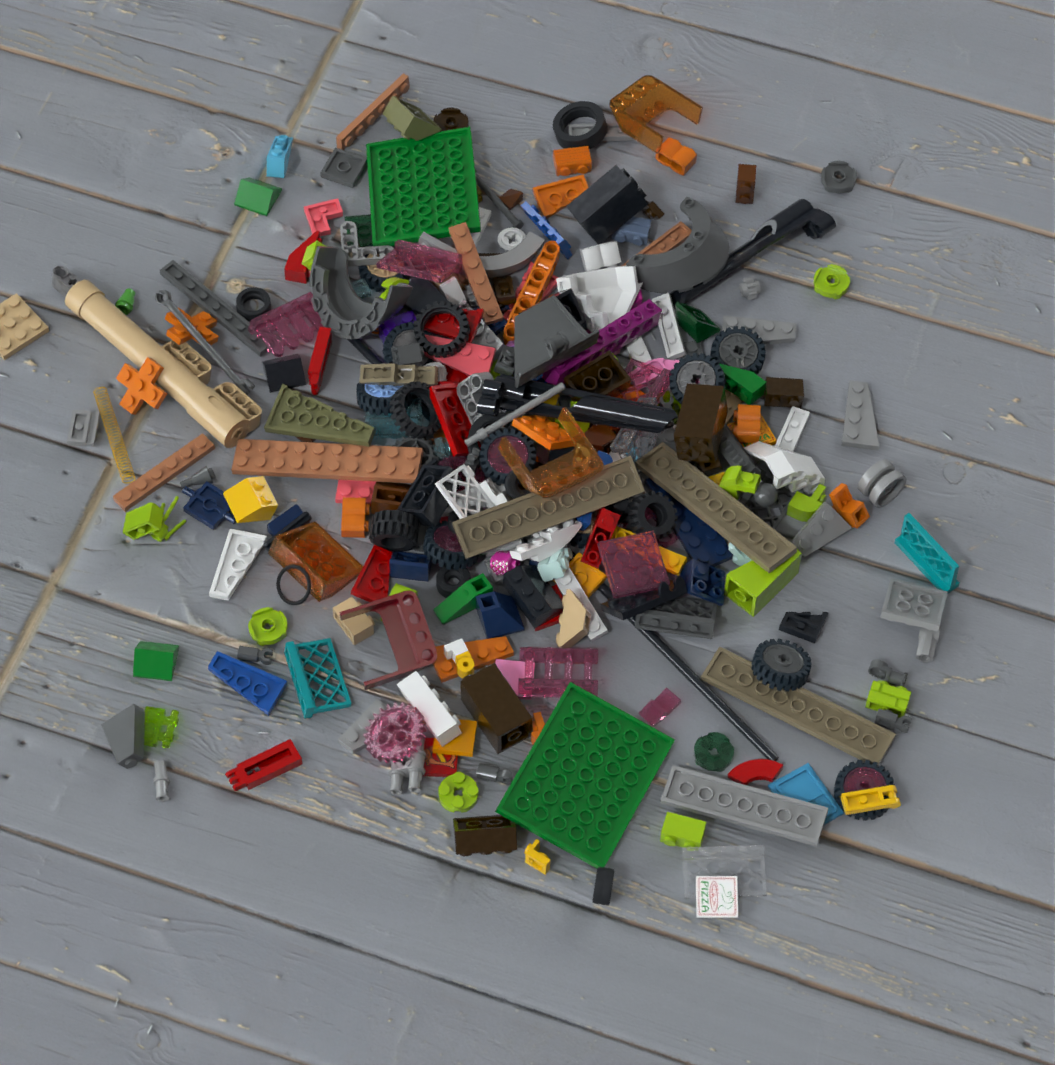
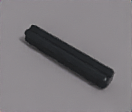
M307 511L303 512L264 543L265 549L268 552L274 550L312 519L311 515Z

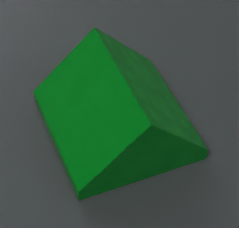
M250 177L240 180L234 204L235 206L267 216L279 197L282 188Z
M140 641L134 649L133 677L172 681L179 645Z

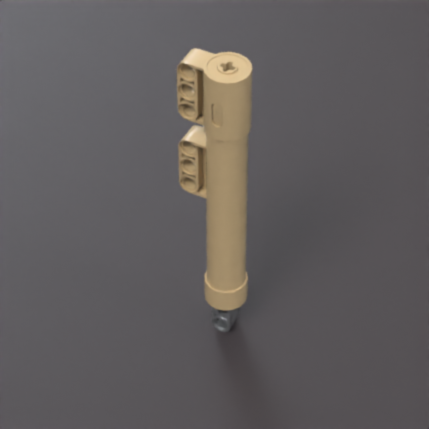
M65 266L53 268L51 284L65 298V305L81 320L88 322L138 368L142 367L147 357L152 358L164 367L155 383L183 406L193 419L226 448L236 446L238 439H244L249 432L259 427L262 414L261 407L231 382H224L213 389L206 386L210 381L212 366L188 343L184 342L179 345L172 340L163 346L159 345L105 297V294L89 280H80Z

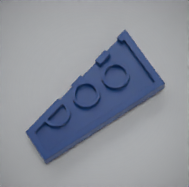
M527 201L520 206L524 213L550 241H556L560 246V252L568 260L573 254L570 251L571 245L567 240L561 237L555 227L552 228L545 216L541 217L538 214L539 210L533 204L530 205Z

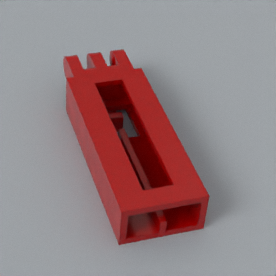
M319 327L308 368L309 385H311V393L313 395L319 393L333 342L332 329L327 327Z
M289 739L237 764L236 768L229 770L225 775L227 778H230L229 782L233 785L234 791L244 787L250 790L302 765V758L292 740ZM259 767L260 771L256 772L254 768Z

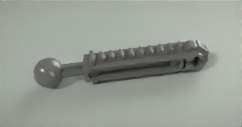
M725 423L719 446L720 452L731 466H742V471L760 474L762 471ZM761 480L753 496L758 505L769 507L776 502L778 492L772 484L764 483Z

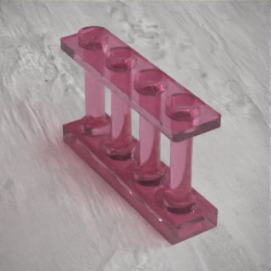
M520 647L519 661L525 662V678H519L518 697L561 698L570 682L598 697V680H592V664H598V649ZM533 662L545 663L544 679L533 678ZM553 663L565 664L564 679H552ZM572 664H584V680L572 679Z

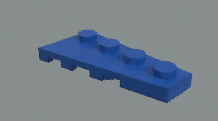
M219 651L216 652L208 665V670L268 716L287 686L286 680Z

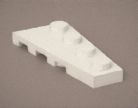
M235 529L229 530L210 588V597L229 601L263 548L264 543L267 541V536Z

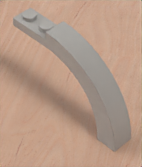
M529 231L522 242L510 251L494 256H479L487 277H501L523 268L538 254L545 239ZM425 232L421 234L417 246L425 252L436 255L438 259L447 261L446 269L466 276L455 248Z

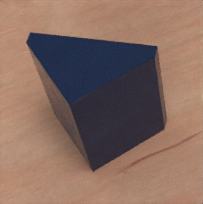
M394 551L389 562L390 577L429 582L432 560H429L425 554Z

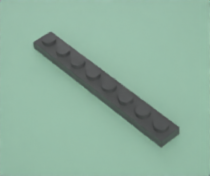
M172 260L160 269V275L205 312L217 319V322L261 357L274 347L272 340L177 262Z

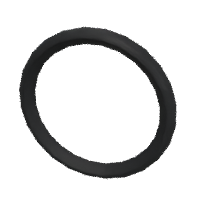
M293 564L285 566L280 571L276 582L280 598L289 605H299L307 600L311 592V580L304 568ZM292 568L300 570L307 580L306 594L299 601L288 600L280 588L282 575Z

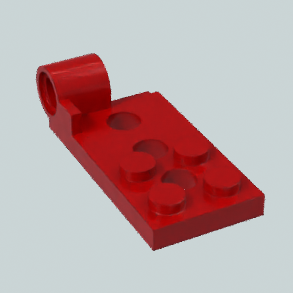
M451 380L438 381L436 386L429 387L430 399L453 457L467 456L469 454L468 448L461 436H464L465 440L468 439L472 425L458 397V384ZM478 441V446H479V449L481 450V444H480V442Z

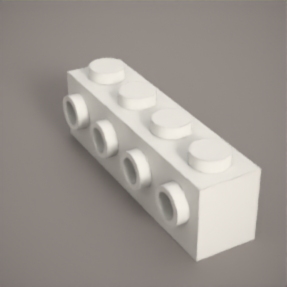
M415 671L397 683V686L443 747L462 733L459 728L461 723L455 715L451 716L449 714L451 710L444 701L442 703L439 701L441 697L434 688L431 690L428 687L430 683L424 675L421 677Z

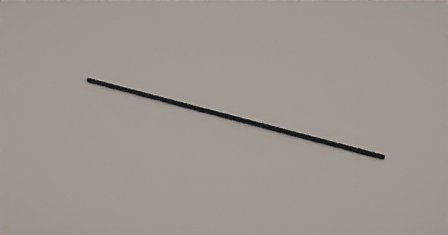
M347 339L371 364H384L360 339ZM412 394L411 404L430 422L429 408L416 395ZM478 466V471L486 478L481 467ZM572 551L573 559L576 556V554ZM604 582L597 589L607 600L611 597H618ZM636 615L627 619L634 627ZM637 629L768 760L777 761L779 759V756L653 631Z

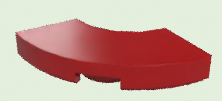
M767 759L749 760L734 767L728 773V778L743 785H748L756 780L773 782L783 770V764Z

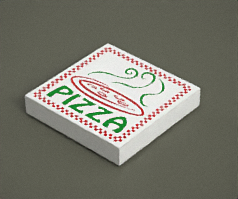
M696 876V918H738L737 876Z

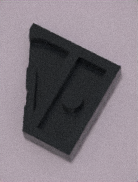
M786 612L780 623L779 631L815 644L829 613L822 612V615H811V612Z

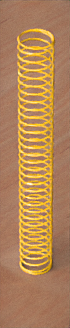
M93 391L98 406L100 403L98 402V400L102 397L96 396L95 392ZM110 405V406L107 407V408H111V409H110V410H107V411H111V412H110V413H107V414H112V415H113V414H114V411H113L112 405ZM102 418V421H103V424H104V427H105L107 436H109L110 433H108V431H109V430H107L108 427H106V426H105V423H104V420H107V419H106V418H105V419ZM115 423L112 424V425H116V426L113 427V428H117L116 430H113V431H118V432H119V431H120V428H119L118 423H117V424H115ZM121 439V440L118 441V442H122V443H121V444H118V445H123V446H121V447H119V448H123V449H124V448H125V445H124L123 439ZM114 455V458H115V461H116V464H117V467H118V470H119V473H120V477H121L122 482L125 483V484L131 483V482H124L123 480H130V479H124V478H123L124 476H122V474H123L124 472L131 471V472H129V473H126L125 475H127V476H125V477H130V476H133L132 478L135 477V474H133L134 471H133V468H132L131 463H130V464H128V463L125 464V465H129L128 467H126V468H121V467L118 466L116 457L121 458V457H124L125 455H123V456H118V455L115 456V455Z

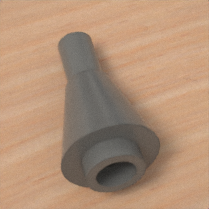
M206 465L192 475L191 478L181 481L180 485L183 489L185 486L205 484L206 481L213 483V479L216 477L212 468L208 469Z

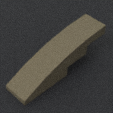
M390 363L362 364L360 367L359 383L404 386L413 381L414 383L420 381L421 384L426 383L427 386H436L438 383L437 366L397 365Z

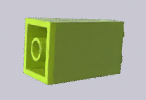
M797 548V552L770 573L753 560L732 570L726 575L724 595L754 617L799 573L802 553Z

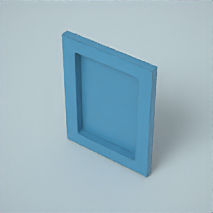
M809 763L768 784V788L773 793L828 807L824 825L844 814Z

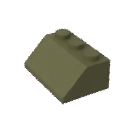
M392 96L382 113L387 118L386 121L394 125L393 128L401 132L400 135L408 140L413 138L418 141L441 130L419 107L395 96Z

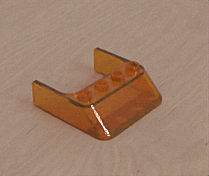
M651 75L641 77L609 102V107L621 131L657 154L661 150L664 137L646 124L666 110H673L691 122L698 124L703 110L702 106Z
M567 407L562 409L558 420L574 443V450L529 472L506 436L501 439L498 446L499 451L523 487L543 498H551L599 474L604 467L602 459Z

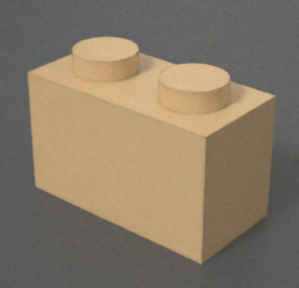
M350 597L333 607V618L353 645H356L374 635L375 623L370 615L367 616L365 613L341 621L340 612L362 605L359 601L356 602L353 597Z

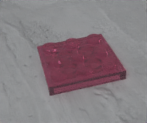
M654 530L605 540L597 544L614 599L657 590L661 581H665L670 585Z

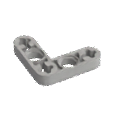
M345 221L340 225L342 250L347 252L348 258L351 252L353 258H349L348 266L389 264L395 260V249L392 246L358 247L356 224L352 221ZM346 229H350L351 235H347ZM346 242H354L352 246L345 245ZM366 254L374 255L372 258L364 257Z

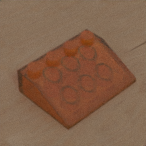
M315 521L275 536L268 552L283 568L293 564L304 568L311 580L310 594L318 602L330 598L359 576L363 568L351 554ZM295 568L287 570L307 590L305 575Z

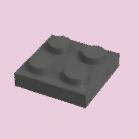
M335 147L320 172L321 178L353 188L367 165V158Z

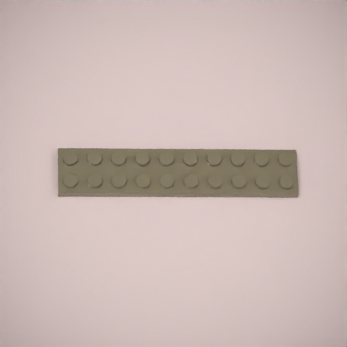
M664 442L635 462L637 469L768 573L797 552V547L696 467L688 461L678 460L677 453Z
M631 456L459 519L452 522L465 559L641 494L645 490Z
M722 647L718 648L701 675L702 681L863 762L870 760V764H873L875 761L879 766L896 736L895 733L802 687L800 689L797 688L795 691L790 689L789 692H785L784 688L781 691H777V687L771 689L769 684L763 685V680L758 681L756 679L757 676L753 674L751 669L752 662Z

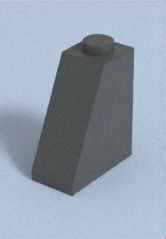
M132 704L101 724L117 764L126 769L136 766L139 761L144 759L145 712L144 709L135 704Z

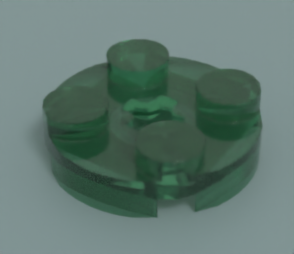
M711 732L708 735L701 736L694 745L695 763L705 770L723 772L733 760L734 747L730 743L729 738L721 733ZM715 748L719 754L711 755L708 751H712Z

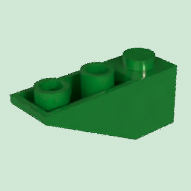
M720 364L726 379L725 389L733 393L740 400L751 405L764 395L767 382L754 372Z
M484 573L466 581L435 607L433 611L444 625L476 609V596L493 592V586Z

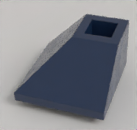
M695 559L689 561L680 573V576L685 581L687 593L720 606L724 604L726 571Z
M495 591L476 596V610L487 639L502 637L525 630L516 603L511 596Z

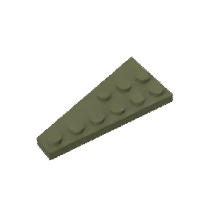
M284 384L280 388L264 426L265 432L367 447H370L375 435L374 427L358 419L349 418L347 414L339 413L332 407L312 397L308 398L297 390L289 389Z

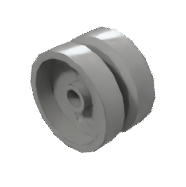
M882 459L864 473L857 488L864 496H869V500L877 508H881L898 496L904 488L907 479L899 470H895L892 463L887 459Z

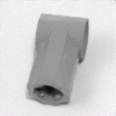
M920 627L919 644L916 652V659L920 662H932L941 627H939L938 631Z

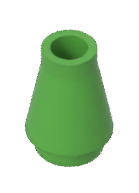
M130 288L126 289L115 303V306L125 315H128L133 310L135 291Z

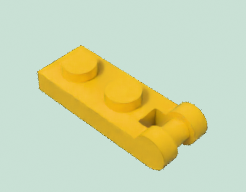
M895 785L841 793L845 815L884 808L894 809L901 806L900 799L896 796L897 789ZM883 795L888 796L889 799H884Z

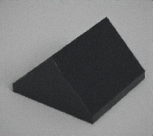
M298 354L262 361L270 393L280 391L282 384L287 385L289 389L306 385L301 357Z

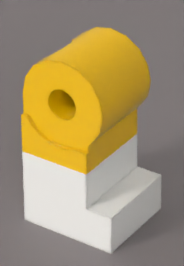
M461 638L444 645V655L447 660L451 658L454 660L458 676L463 679L467 675H473L474 661L463 639Z

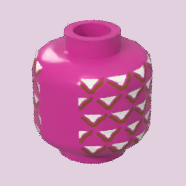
M497 551L490 559V568L496 575L500 576L520 565V560L513 559L510 551Z

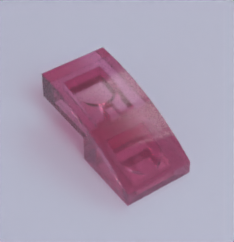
M666 687L655 700L651 699L638 714L654 727L681 703V699Z

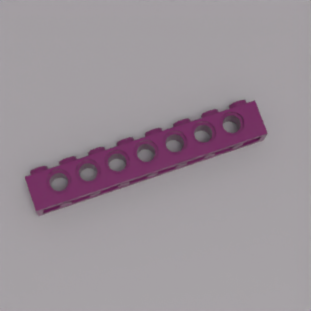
M648 299L600 329L595 345L543 374L542 378L549 384L558 385L561 382L565 384L563 380L565 376L609 350L611 353L616 352L657 326L662 309Z

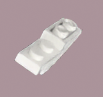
M571 519L540 531V537L532 539L530 543L517 545L515 549L510 550V554L513 559L520 561L530 559L540 562L547 559L571 541L581 528L582 522Z

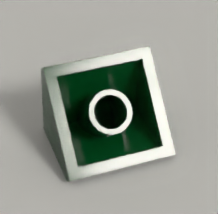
M680 302L675 304L679 326L697 343L720 332L721 329L702 310Z

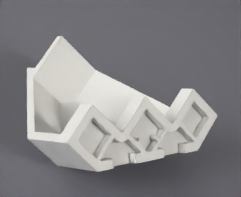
M626 265L579 272L556 278L558 292L572 288L586 320L587 328L591 332L595 329L600 330L628 313L642 286V283H638L636 266Z
M760 441L744 447L755 463L762 460L767 463L774 475L773 485L776 489L788 485L790 491L795 492L803 488V491L808 496L814 493L819 484L824 486L825 478L809 456Z

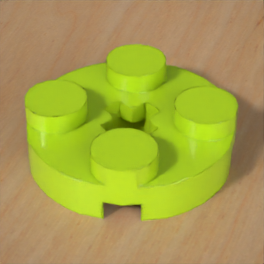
M830 264L824 268L820 267L814 274V291L824 297L840 299L849 289L850 277H848L847 271L841 266ZM834 279V283H829L828 281Z
M265 607L253 613L248 623V629L252 639L258 645L265 646L278 643L287 635L288 624L285 615L281 611L278 612L273 610V608ZM266 623L273 625L270 629L264 628Z
M462 772L449 775L441 782L438 788L439 801L450 812H467L477 803L479 795L477 783L470 776L464 775ZM462 790L463 796H454L455 791Z

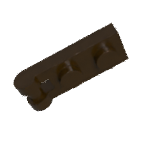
M505 276V278L501 279L494 277L493 288L498 304L510 305L511 303H516L511 276Z

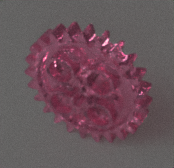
M394 702L393 707L387 704L386 710L379 708V715L373 713L375 719L368 720L371 725L365 727L367 733L363 734V736L366 738L364 741L367 746L366 749L374 758H377L380 762L384 760L387 764L392 760L395 764L397 758H400L403 762L405 755L410 758L411 751L418 752L415 747L423 745L420 739H426L423 733L427 731L425 727L427 723L423 719L422 713L416 707L413 708L410 703L406 706L404 702L399 706Z

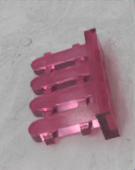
M309 292L252 319L248 331L251 335L257 333L256 337L258 339L262 338L268 346V353L272 352L274 356L281 357L284 353V346L287 345L290 349L295 350L299 346L298 339L300 338L305 342H312L314 338L313 332H318L319 327L324 326L321 324L322 320L318 312L314 311L311 298L314 296ZM306 316L313 326L309 327L303 317ZM292 324L298 333L294 334L288 325ZM274 331L278 332V334L283 339L282 341L279 342V340L273 334Z

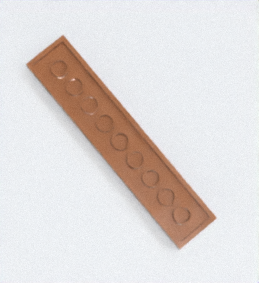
M238 439L231 471L232 474L413 483L420 472L423 448L376 445L367 447L353 444Z

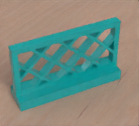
M907 513L904 516L901 535L895 539L894 543L937 589L950 593L959 587L960 582L956 579L959 565L910 513Z
M331 638L294 644V641L286 642L284 655L304 719L312 718L315 713L351 707L352 703ZM327 645L328 653L325 655L318 651L319 646ZM306 649L311 653L306 658L300 655L299 650ZM314 654L323 658L320 664L310 660ZM325 661L334 665L332 671L323 667ZM307 664L316 668L313 674L305 671L304 668ZM319 670L328 675L325 681L316 677ZM331 677L339 681L337 688L327 683ZM312 680L321 685L318 691L310 687L309 684ZM324 687L333 691L330 698L321 693ZM336 693L344 697L345 702L338 703L333 700ZM319 697L326 701V704L316 707L315 700Z

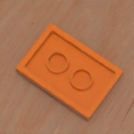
M532 415L513 418V427L548 450L577 446L578 438L545 416Z

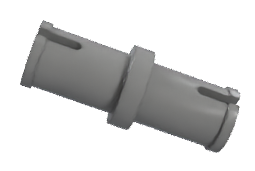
M157 761L154 763L155 778L153 779L156 786V800L166 802L169 800L168 785L170 783L169 777H167V763L165 761Z

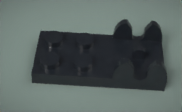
M655 567L653 573L654 580L650 582L649 577L645 573H641L638 581L639 588L627 590L618 597L609 598L606 602L601 603V609L603 612L614 617L626 620L686 594L685 581L679 575H675L674 580L666 578L664 570L660 567Z

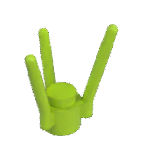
M178 496L174 498L163 516L162 529L149 534L159 542H162L163 539L167 541L174 532L186 523L185 519L182 520L169 532V527L164 524L179 499ZM162 503L160 508L164 509L165 503Z

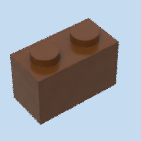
M738 165L735 203L753 204L757 165Z

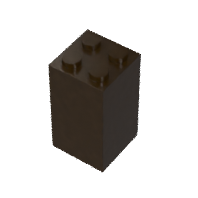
M687 384L674 432L678 460L703 463L716 462L728 413L724 386Z
M495 663L490 666L486 665L479 672L467 675L462 679L461 701L474 720L477 721L478 726L497 754L531 737L532 717Z

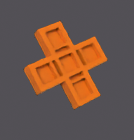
M178 307L210 345L218 342L219 336L210 330L216 326L217 319L205 311L191 317ZM171 311L166 313L165 320L173 325V327L167 330V337L179 345L190 339L197 342Z
M149 357L146 358L139 371L130 364L125 363L116 377L119 382L128 388L119 405L133 415L137 414L144 401L153 408L159 409L168 394L155 384L164 367Z

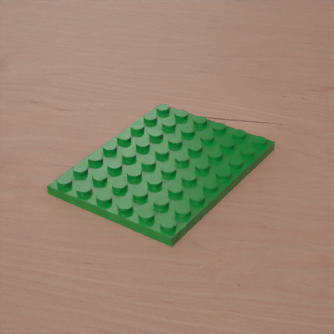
M471 127L437 132L418 141L410 138V140L398 138L366 144L373 246H396L415 243L419 241L423 232L436 239L451 237L449 227L466 222L470 234L481 232Z
M570 682L495 812L595 868H605L675 739Z

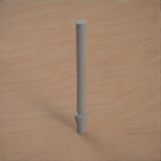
M561 382L488 427H482L477 430L476 434L464 440L465 444L469 447L479 440H485L489 437V434L513 421V418H518L566 389L564 384Z

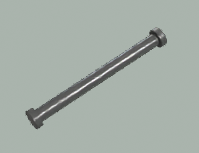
M476 173L477 185L513 224V228L521 229L524 223L513 215Z

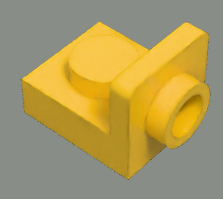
M536 839L524 851L525 863L546 875L550 870L551 860L543 852H538L540 850V841Z

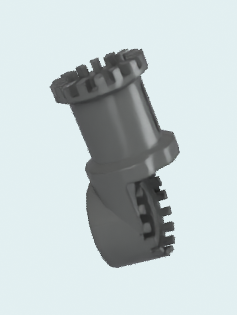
M872 660L868 673L872 674L871 676L875 675V678L884 679L885 682L895 686L904 687V681H906L908 676L906 672L902 674L893 671L892 668L888 667L887 663L881 660Z

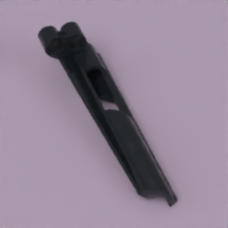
M799 199L763 223L748 242L731 252L724 268L712 280L705 284L703 282L693 286L692 290L680 293L678 290L671 292L670 295L674 309H676L675 304L677 302L687 303L748 262L753 256L802 227L808 237L817 239L836 227L835 220L828 213L813 208L809 201ZM772 231L770 236H768L767 238H765L764 240H762L761 242H759L758 244H756L755 246H753L737 258L734 257V255H736L737 253H739L740 251H742L743 249H745L746 247H748L749 245H751L752 243H754L755 241H757L758 239Z
M505 374L497 376L494 380L485 379L482 386V396L478 401L477 413L497 417L500 409L515 411L556 385L531 380L516 388L515 376ZM565 387L566 389L558 394L581 398L572 408L541 403L526 412V414L652 433L662 432L671 421L677 418L674 409Z

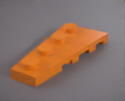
M506 636L464 642L474 661V671L486 665L496 663V659L504 660L514 656V651ZM444 645L435 646L437 660L433 663V666L441 683L459 677L454 660L452 658L447 660L444 655Z

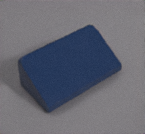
M295 504L268 523V533L272 537L303 513L301 508Z

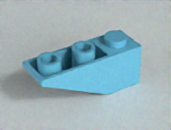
M287 135L275 136L267 155V177H285L293 137H288Z

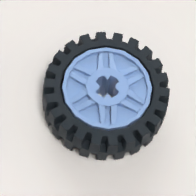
M358 383L356 389L357 404L363 411H369V414L376 413V415L380 416L381 413H384V416H387L392 407L390 406L391 397L402 386ZM407 394L405 397V409L412 403V394Z

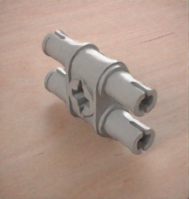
M414 733L412 749L406 751L407 738L396 736L394 739V752L390 755V793L401 795L403 779L409 777L408 790L418 793L421 791V780L425 774L424 761L427 755L424 751L425 736L422 733Z

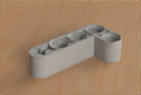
M489 372L472 374L457 386L458 397L471 425L484 415L477 413V406L482 396L484 380H494ZM479 440V442H480V444H481V446H482V444H484V440H483V441ZM504 442L496 445L494 448L501 447Z

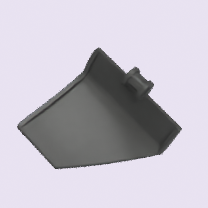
M554 295L515 316V387L522 386L595 345L600 333L599 330L595 329L592 333L588 334Z

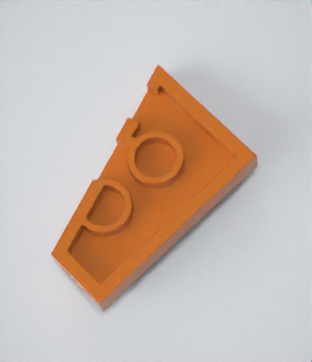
M584 174L533 187L532 191L541 215L548 219L564 209L588 189Z

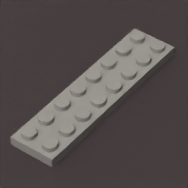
M672 765L661 798V804L816 847L818 846L828 813V807Z

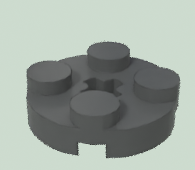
M844 161L828 163V166L824 167L821 173V182L825 186V190L835 193L851 192L857 179V172L854 167L852 169L848 166L849 163Z

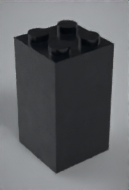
M615 165L566 207L583 229L599 245L649 203L645 199L647 195L638 187L635 179L632 176L630 177L624 168L621 170Z

